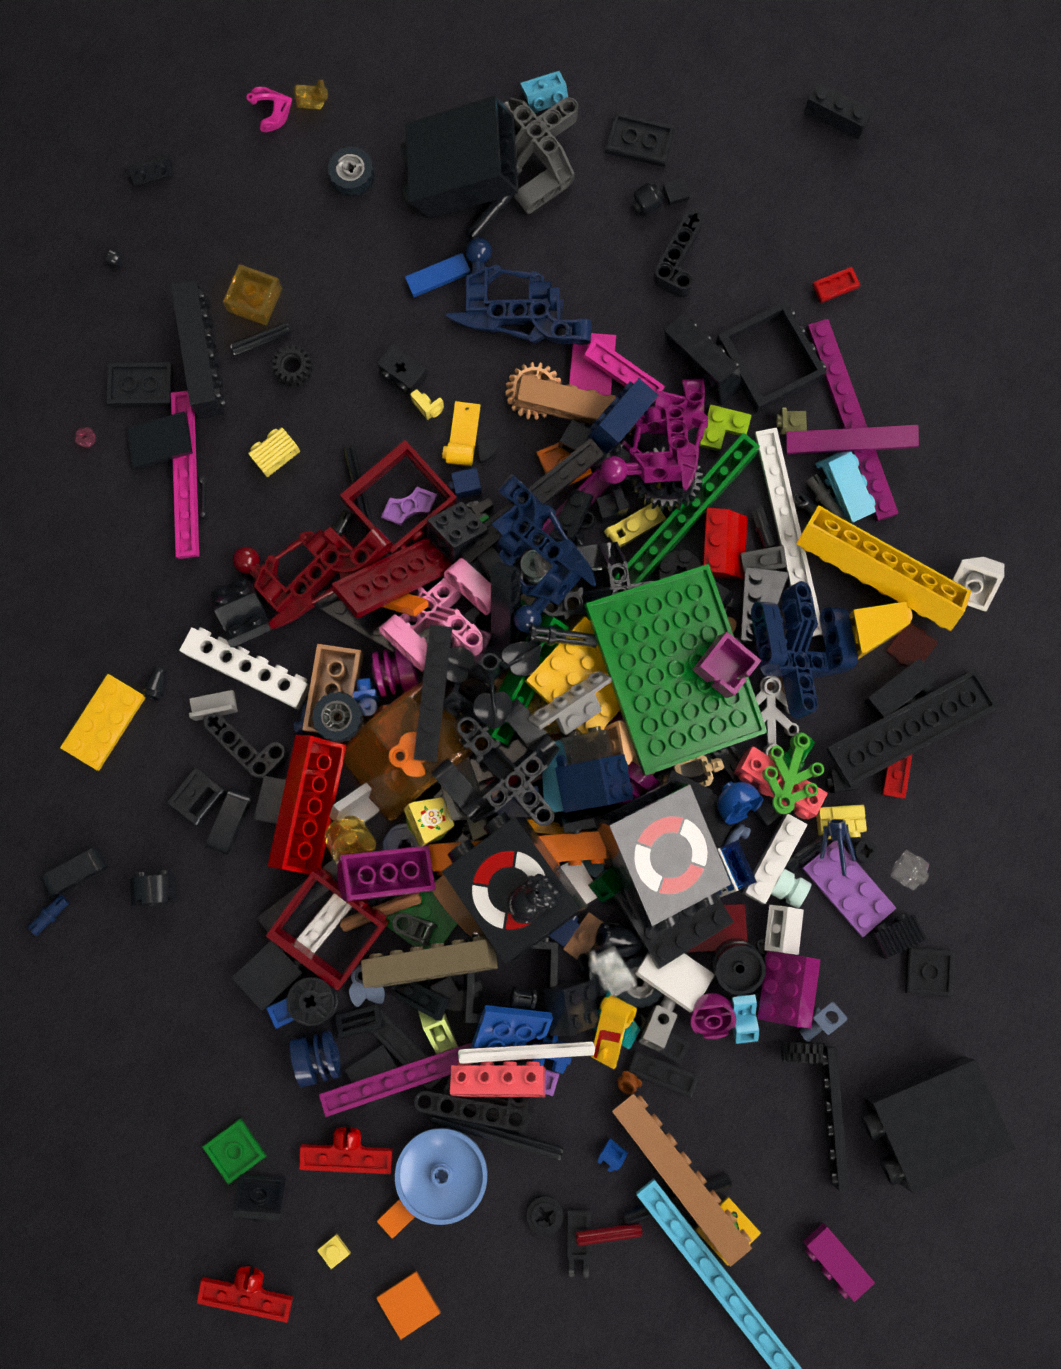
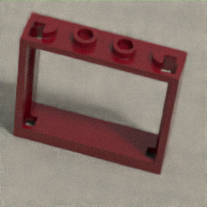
M406 440L340 494L341 501L370 532L376 527L353 501L403 458L407 457L443 496L446 501L394 544L388 552L389 555L406 548V545L412 540L416 542L424 534L422 531L427 528V520L454 506L457 501L456 495Z
M317 868L306 879L266 937L338 991L372 947L389 921L383 912L368 906L369 903L366 899L347 901L349 905L375 923L377 927L344 973L341 974L282 929L317 880L342 899L338 882L332 879V874L323 868L321 870Z

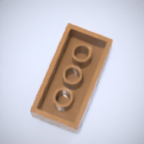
M317 644L302 729L306 734L320 735L313 725L312 716L313 708L316 707L317 701L322 699L321 697L331 692H342L343 694H349L353 698V692L358 691L357 680L360 679L364 657L361 650ZM333 715L335 721H340L342 715Z

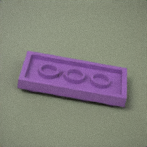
M833 841L826 847L824 859H820L819 853L802 869L861 937H864L892 913L896 907L856 861H852L851 855L845 848L847 875H842L838 841Z

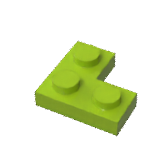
M710 404L707 415L708 427L704 431L699 447L720 452L725 432L741 436L743 433L747 435L752 415Z

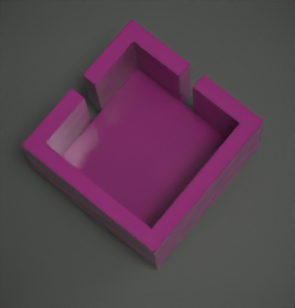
M725 632L717 636L692 670L706 682L713 681L711 686L725 698H729L737 694L746 682V677L752 674L761 660L731 634Z

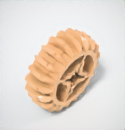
M531 362L530 368L523 364L522 371L516 368V375H510L509 380L511 382L506 383L508 388L506 396L509 397L507 399L508 404H513L517 381L522 375L533 374L538 379H552L557 381L558 384L561 383V379L556 378L557 373L555 371L550 372L549 365L542 369L541 362L538 364V367H534V363ZM512 405L513 411L519 409L518 415L522 416L526 413L527 419L534 415V418L537 420L538 414H542L544 418L547 417L545 413Z

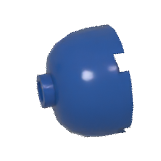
M729 782L722 788L717 801V808L723 820L731 825L747 818L746 813L751 809L755 812L761 806L763 798L758 790L749 783Z

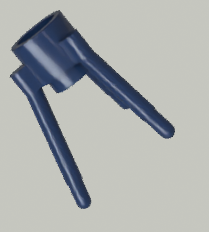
M829 820L828 826H823L824 836L820 859H824L828 837L831 836V840L838 841L842 875L846 876L843 845L845 838L852 861H856L849 827L846 824V820Z

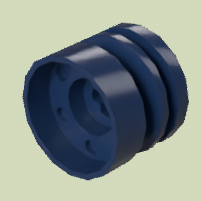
M330 1030L322 1032V1039L319 1033L314 1034L312 1046L307 1037L290 1041L291 1062L296 1080L301 1088L316 1084L318 1072L324 1081L329 1080L330 1074L333 1079L341 1076L340 1054Z

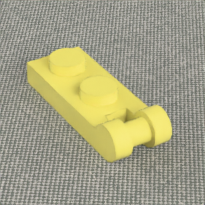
M651 503L617 524L604 530V533L607 537H610L612 542H618L621 548L662 524L666 518L658 505L652 509ZM622 530L625 536L620 538L617 532Z

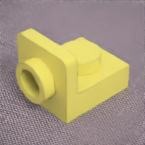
M418 389L410 394L413 404L427 420L431 417H437L443 411L444 404L441 398H438L431 404L429 397L425 393L421 394Z

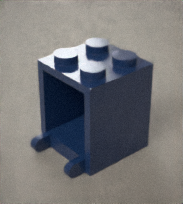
M578 751L574 754L575 764L567 765L564 755L556 757L557 767L555 771L564 813L634 799L625 754L585 762L584 753Z

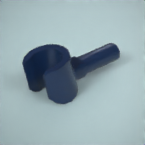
M307 703L302 705L301 721L294 722L296 734L305 733L302 729Z

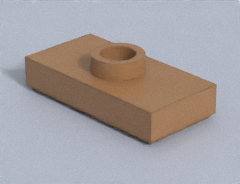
M588 912L563 949L576 959H578L580 954L589 952L595 944L596 932L601 923L604 922Z

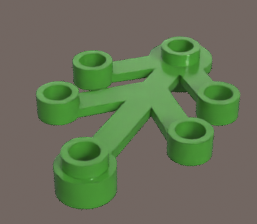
M798 733L790 740V746L794 751L789 768H787L782 758L784 751L780 746H774L768 751L769 758L774 761L777 769L769 766L763 770L762 776L767 780L774 794L772 806L779 814L790 813L794 809L795 802L806 797L811 798L818 793L817 785L809 783L803 787V790L791 794L794 785L824 773L823 765L816 762L810 765L809 769L797 774L803 751L810 746V739L804 733ZM800 738L804 740V745L800 743ZM774 750L778 751V757L774 755ZM814 766L819 769V773L814 771ZM768 770H770V771L772 772V774H773L772 777L768 776V774H767V771H768ZM778 771L784 781L783 789H781L776 779ZM808 787L813 789V794L809 793ZM782 799L786 801L787 806L782 804Z

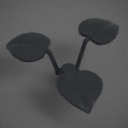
M528 641L513 643L503 650L502 659H499L493 653H488L478 661L475 667H473L475 659L471 651L462 647L450 648L447 680L453 683H462L468 678V672L474 673L481 667L483 675L489 677L490 693L480 694L474 701L473 709L476 717L492 729H496L507 721L512 710V702L506 692L495 693L494 677L499 673L500 666L505 669L510 667L511 672L516 676H528L535 672L539 665L542 645L538 642L531 644Z

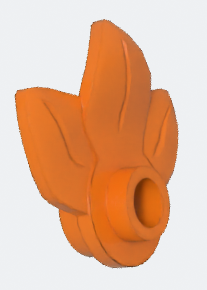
M409 732L400 738L398 745L391 748L388 758L393 766L402 768L406 775L421 777L425 775L422 763L426 761L414 760L417 732ZM399 752L404 754V758L401 761L396 758Z

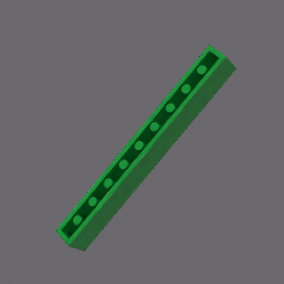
M745 433L736 440L702 479V488H700L699 496L696 495L695 501L689 500L688 507L682 504L681 510L676 508L627 563L630 584L642 583L650 576L662 560L704 515L706 509L712 506L757 455L760 445ZM618 573L614 579L618 580L620 574Z

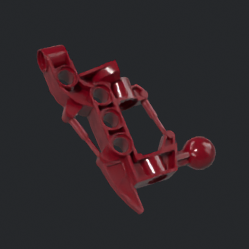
M329 527L325 532L319 529L316 533L312 531L301 533L299 538L288 545L285 550L276 556L269 555L265 564H262V567L260 566L259 554L252 547H241L236 550L233 555V564L240 573H250L256 579L254 587L279 612L269 622L272 630L298 619L314 608L316 602L333 595L334 592L330 588L318 597H314L337 573L340 574L342 579L377 562L391 550L393 543L378 528H374L354 547L344 535L340 536L332 527ZM304 544L316 558L286 588L278 580L279 577L277 576L279 558ZM366 553L365 561L360 563L361 555ZM336 554L335 562L330 563L331 557ZM321 569V575L316 579L315 573ZM306 585L305 592L300 594V588Z

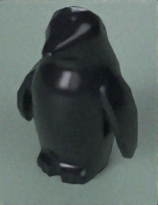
M619 922L601 923L596 932L595 951H609L615 958L629 957L646 951L633 928Z

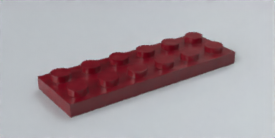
M425 538L332 583V590L358 619L444 576V572L452 564Z

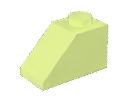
M418 1010L423 1029L436 1054L458 1047L445 1012L440 1021Z

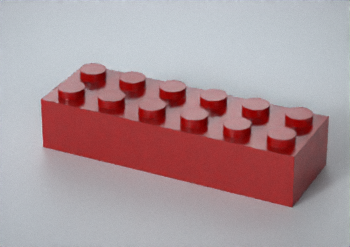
M309 735L295 736L268 867L308 875L317 868L321 870L327 834L331 823L329 815L335 804L347 745Z

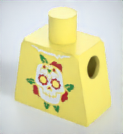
M442 797L412 802L404 808L419 847L427 845L454 827V822L451 820L448 807Z

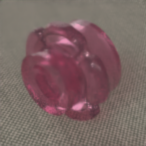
M80 428L75 433V442L79 446L91 447L95 443L96 435L91 428Z

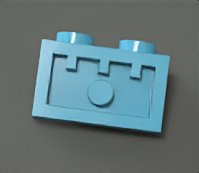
M560 71L520 83L528 106L534 113L551 108L562 99L568 97L567 86Z

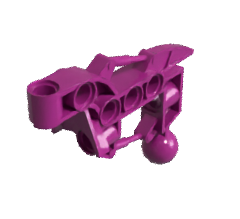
M704 378L683 379V396L664 391H655L659 395L655 400V406L649 407L635 423L633 448L629 450V459L632 463H626L625 460L617 456L605 459L600 468L603 480L608 483L617 484L623 481L627 475L636 474L641 477L644 483L681 481L682 478L683 490L686 491L689 488L698 467L700 440L703 438L704 431L708 427V416L704 414ZM696 426L699 429L695 445L689 443L687 431ZM646 431L650 434L663 433L667 437L668 451L642 453L637 449L641 433H646Z

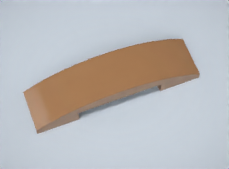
M443 874L435 881L436 890L432 891L448 914L471 937L472 934L485 935Z

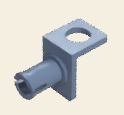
M831 1002L822 1010L816 1008L811 1029L803 1028L800 1030V1033L807 1042H810L812 1038L823 1030L827 1035L831 1034L847 1021V1016L834 1002ZM829 1011H834L838 1014L839 1019L836 1023H832L825 1014Z

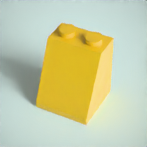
M907 602L855 609L849 614L858 660L901 632L911 623L912 611L910 607H907Z

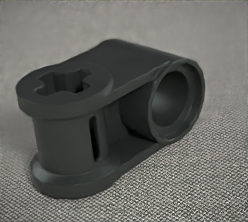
M407 913L396 915L392 923L396 932L427 946H430V937L434 928L438 926L435 923ZM400 917H406L409 920L410 924L406 930H401L397 926V920ZM427 927L424 936L422 937L424 928Z

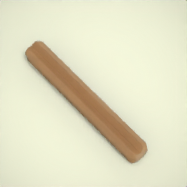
M420 893L405 894L374 906L372 909H378L388 916L420 904L422 897ZM359 912L341 919L340 927L344 932H347L372 921Z

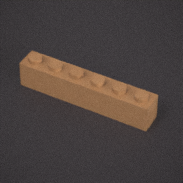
M525 374L517 381L513 406L569 420H579L585 424L592 425L602 415V412L608 405L613 402L616 396H604L595 390L585 391L578 389L575 385L568 384L565 386L558 384L557 381L552 379L542 380L533 374ZM635 424L627 434L634 436Z

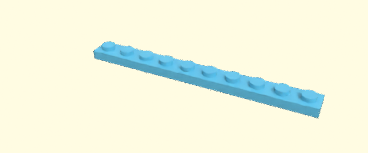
M653 1178L637 1191L636 1195L768 1365L772 1369H802L656 1180Z

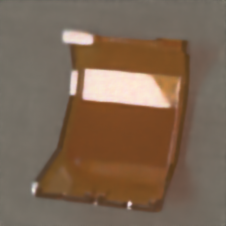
M423 681L406 691L369 720L346 747L343 763L348 770L352 771V775L361 786L367 783L372 788L369 797L375 805L379 806L380 812L387 820H395L399 817L409 803L414 802L427 788L437 781L430 772L448 758L457 766L473 754L469 747L465 748L459 742L461 736L454 728L456 717L443 708L437 762L426 761L422 763L425 775L421 777L406 775L402 768L395 767L390 763L388 755L391 748L399 744L400 738L404 734L417 732ZM461 723V731L464 732L470 729L466 724ZM483 737L478 738L475 742L476 748H482L485 745ZM403 752L397 754V760H403Z

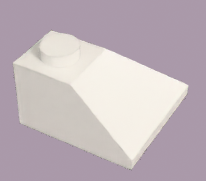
M986 557L964 559L961 561L952 580L972 591L968 606L987 611L1004 578V564Z

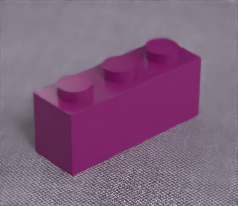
M824 1223L803 1241L808 1247L804 1251L813 1261L818 1259L822 1263L821 1271L829 1280L834 1278L839 1285L836 1288L845 1299L850 1296L855 1302L875 1284Z

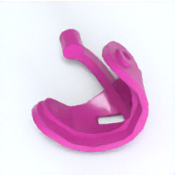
M256 87L251 90V93L247 94V100L253 105L260 100L274 101L272 115L260 122L259 127L262 132L276 130L286 122L292 103L291 97L266 87Z

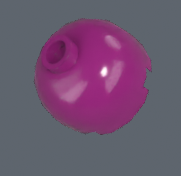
M718 993L702 995L696 1001L693 1011L690 1013L691 1027L696 1034L697 1032L703 1034V1038L719 1039L727 1036L729 1030L732 1027L734 1029L736 1026V1013L732 1003Z

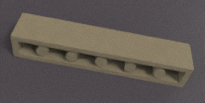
M477 936L472 938V942L465 943V940L462 939L451 941L452 945L444 946V943L431 944L430 949H424L422 946L412 947L410 952L403 953V950L390 951L388 956H383L382 953L371 954L369 959L361 960L363 987L379 988L498 969L496 950L490 941L486 939V936Z

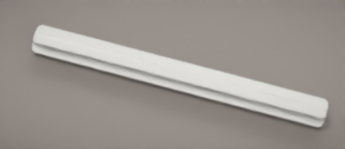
M590 1041L460 1049L458 1051L459 1063L592 1056L595 1053V1046Z

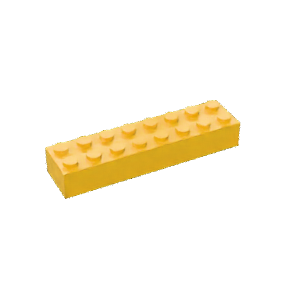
M819 505L796 543L803 550L812 552L824 562L831 563L842 572L849 573L858 578L861 583L874 587L881 594L890 596L897 600L898 603L907 602V607L916 611L918 615L927 617L939 627L950 631L965 612L972 592Z

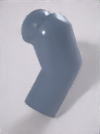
M743 824L738 825L728 834L722 849L728 853H733L739 838H748L751 832L750 828L745 827Z

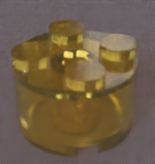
M345 816V819L335 820L329 825L325 833L326 846L337 865L340 855L375 851L376 841L365 822L359 817Z

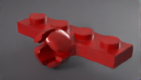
M347 1127L336 1129L333 1134L332 1145L302 1144L300 1147V1170L376 1174L392 1173L393 1148L362 1146L361 1132L354 1127H351L348 1139Z
M251 1266L239 1268L233 1283L206 1277L202 1278L197 1304L286 1323L289 1320L293 1296L263 1289L264 1274L258 1268L254 1269V1275H251L250 1278Z

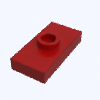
M850 267L813 282L812 286L820 303L858 289L860 283L853 268Z

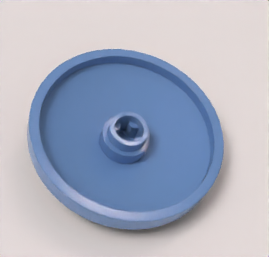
M433 1128L415 1136L401 1152L395 1169V1185L402 1204L416 1218L436 1225L452 1224L472 1213L483 1198L488 1178L487 1164L479 1146L466 1134L451 1128Z

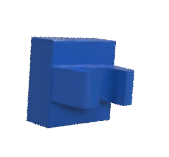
M609 1139L604 1145L597 1162L599 1164L602 1161L610 1165L608 1168L609 1172L613 1170L618 1171L628 1152L612 1139Z

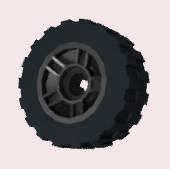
M331 692L321 697L322 699L317 701L316 707L313 708L312 716L313 725L318 733L325 739L338 743L351 740L350 738L355 737L357 732L361 730V724L363 723V711L358 702L349 694H343L342 692ZM341 714V720L335 721L333 715Z

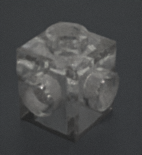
M905 850L894 864L891 877L902 885L915 890L919 884L923 885L929 877L927 870L930 863L926 862L922 857Z

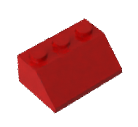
M707 508L705 511L701 566L709 564L714 578L742 580L744 574L740 553L746 552L748 517L729 509Z

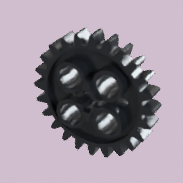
M663 447L662 452H665L666 448ZM698 466L694 480L686 491L682 487V478L681 481H668L670 483V495L667 494V481L644 483L641 477L636 474L632 475V485H634V492H638V499L645 497V505L651 502L652 509L658 505L660 506V511H663L664 507H668V510L672 512L673 506L681 510L682 504L688 507L689 500L694 502L696 495L699 496L703 483V473H700L701 467Z

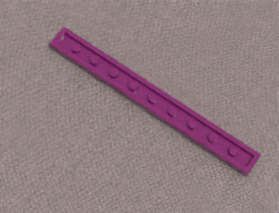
M829 319L809 324L807 330L816 348L817 357L826 365L827 373L825 380L843 429L868 428ZM876 450L851 451L858 458L859 471L865 476L868 493L875 500L876 505L874 507L876 512L873 514L876 522L897 516L898 510Z

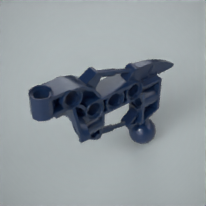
M478 237L472 239L467 244L466 256L472 262V274L466 276L467 313H447V318L471 329L491 331L492 333L500 331L511 334L514 337L528 340L531 344H537L544 338L549 342L558 344L587 345L591 343V320L582 318L562 320L564 300L560 299V288H552L551 281H545L544 276L536 271L529 273L518 270L501 269L497 264L489 268L485 267V263L492 254L490 243ZM502 273L530 279L529 299L488 300V287ZM539 308L545 309L542 315H536L535 312ZM497 309L503 310L500 316H494V312ZM517 309H524L522 315H514ZM502 325H534V329L530 334L501 327ZM563 328L566 330L564 335H556L558 329Z
M510 474L497 491L516 505L492 523V526L502 535L498 541V548L501 550L499 556L505 564L513 566L516 562L515 559L519 558L527 548L532 547L553 565L537 585H526L521 579L522 593L528 597L535 598L531 605L519 607L513 616V620L519 631L528 633L530 623L540 626L541 612L549 603L559 605L581 577L592 586H596V580L585 556L564 533L562 525L555 515V510L550 505H543L536 495L526 488L514 475ZM550 518L564 541L556 542L542 530L545 519ZM558 551L557 556L553 558V555Z

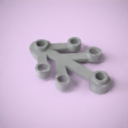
M765 676L760 681V691L755 696L758 706L766 699V707L761 712L762 718L767 724V745L763 749V753L768 755L769 749L779 746L776 744V720L784 727L787 735L794 736L799 733V726L792 723L776 707V699H778L784 705V711L790 714L786 695L781 691V681L776 676ZM769 682H771L773 685L771 690L767 689V684ZM793 725L795 730L793 733H790L789 727ZM774 750V755L777 757L779 756L778 751Z

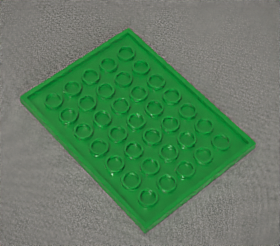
M709 564L584 604L607 673L612 678L611 684L643 776L767 733L748 677H746V682L735 696L725 698L711 686L713 681L706 682L692 670L718 635L728 632L734 637Z

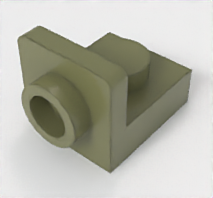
M782 408L780 413L776 415V427H780V434L807 431L806 411H787V408Z

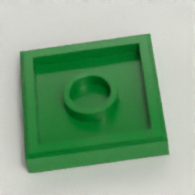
M241 1118L203 1146V1149L228 1185L267 1156Z

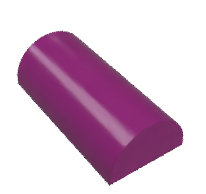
M429 846L340 855L338 859V885L342 899L345 902L436 890Z

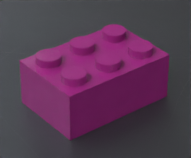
M767 951L758 1019L811 1029L820 959Z

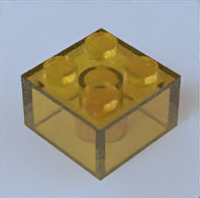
M239 264L223 303L228 312L267 326L283 288L277 277Z

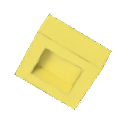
M337 1234L317 1250L331 1269L351 1253Z

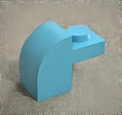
M755 994L732 997L730 1002L736 1013V1026L733 1029L735 1043L758 1041L759 1026L756 1017L757 1001Z

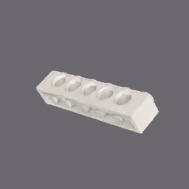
M201 627L199 630L190 629L179 650L183 654L300 710L310 689V686L306 683V678L298 674L293 677L287 674V669L276 665L274 668L268 665L269 661L258 655L254 658L248 655L250 651L240 646L237 649L230 648L226 639L218 637V639L210 637L211 632ZM207 644H212V650L209 653H204V647ZM226 653H232L231 660L224 663L223 656ZM251 662L250 670L242 672L243 664ZM269 671L271 673L269 680L261 681V675ZM289 681L290 687L286 691H281V683Z

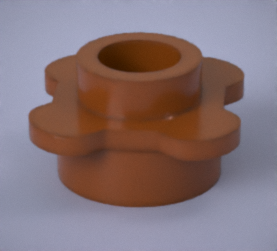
M623 1071V1076L617 1079L619 1089L626 1094L636 1093L637 1087L642 1086V1081L629 1071Z

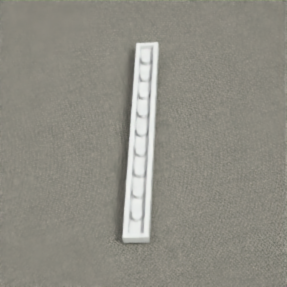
M777 428L755 432L757 444L760 445L758 451L780 546L784 545L787 567L785 568L786 572H789V586L799 581H804L809 585L818 622L812 637L823 635L819 618L820 611L806 551L796 544L801 536V530Z

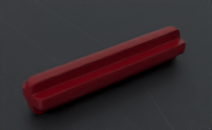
M634 1223L579 1231L575 1233V1241L578 1246L637 1238L642 1236V1227L640 1224Z

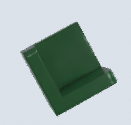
M613 865L603 870L588 884L601 903L613 897L623 888Z

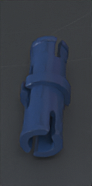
M59 894L47 908L43 907L41 914L27 926L29 930L32 929L31 933L39 936L51 922L54 923L57 920L56 917L70 904L66 900L67 898Z

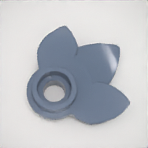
M358 965L351 974L353 983L349 989V996L352 1003L359 1007L367 998L371 1002L382 1004L385 998L384 988H364L363 980L359 978L362 965Z

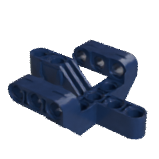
M799 581L782 592L783 604L781 611L784 612L786 620L784 628L788 629L786 636H784L782 626L783 618H781L780 610L776 603L755 602L751 608L757 652L761 660L760 669L764 676L782 677L788 710L792 717L796 719L803 718L818 709L813 678L847 672L853 669L858 662L850 616L844 608L826 607L821 610L819 618L826 652L808 651L818 622L811 589L804 581Z

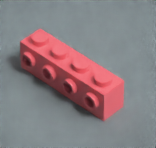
M752 746L744 752L734 774L739 776L742 782L752 784L758 788L757 790L761 794L774 797L767 780L762 776V772L769 766H773L776 769L777 767L768 755ZM768 770V771H767L768 776L772 777V776H773L772 772H771L770 770ZM778 771L776 779L781 789H783L784 781ZM804 780L794 785L791 794L803 790V787L811 782ZM808 787L809 793L813 794V789ZM818 787L817 795L795 802L793 811L802 819L808 820L817 816L828 793ZM782 799V804L787 806L786 801Z
M458 1062L457 1066L451 1065L450 1094L454 1097H545L546 1069L544 1066H540V1062H526V1066H517V1062H503V1066H494V1062H480V1066H471V1063Z

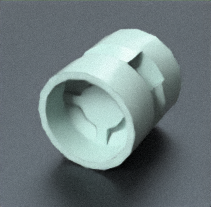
M535 550L526 552L520 562L522 576L524 580L531 584H538L544 577H537L534 555L539 553Z
M784 869L771 895L779 899L786 898V903L798 909L805 900L811 883L801 877L795 879L794 873Z

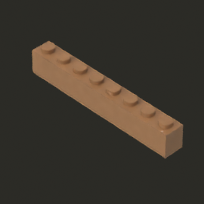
M632 1094L612 1112L731 1267L752 1249L749 1245V1242L752 1241L744 1229L739 1231L734 1223L737 1220L728 1209L724 1212L719 1206V1203L722 1202L714 1190L709 1192L704 1184L707 1181L699 1171L694 1173L689 1167L692 1163L684 1151L679 1153L674 1146L678 1143L669 1132L666 1135L660 1129L663 1124L655 1113L650 1116L645 1108L648 1107V1104L642 1096L636 1097Z

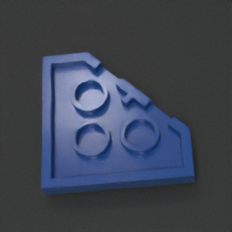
M485 1005L470 1049L522 1046L535 1038L540 1040L547 1036L553 1020L552 1013Z

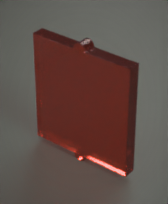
M910 623L899 633L886 652L899 660V664H904L908 667L919 658L924 662L938 642L927 635L925 630H921Z

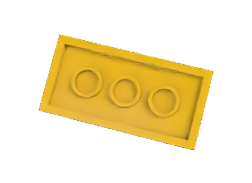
M107 674L60 748L99 771L145 700L143 694Z

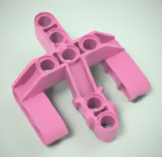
M459 558L444 572V579L430 591L426 592L420 587L408 593L428 599L429 606L427 608H431V611H422L415 617L404 613L398 617L395 614L379 627L380 634L422 672L425 669L427 642L419 634L427 627L430 628V624L452 628L456 626L461 627L462 629L460 630L452 629V647L466 648L472 652L473 656H477L483 649L482 634L474 624H471L461 615L457 608L451 609L450 607L463 595L483 614L488 615L491 612V583L467 561ZM442 594L448 595L446 598L439 597ZM412 621L416 622V624L412 626L409 624V622ZM469 641L478 642L475 645L468 644Z

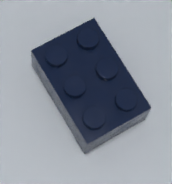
M640 378L634 383L630 381L602 412V415L590 426L592 432L588 435V438H591L607 454L623 439L659 395Z

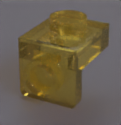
M318 80L316 86L296 85L294 88L297 108L321 109L328 98V91L324 86L323 80Z

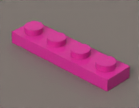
M597 338L593 340L583 355V358L623 386H626L630 381L634 383L640 378L654 392L656 390L662 391L665 387Z

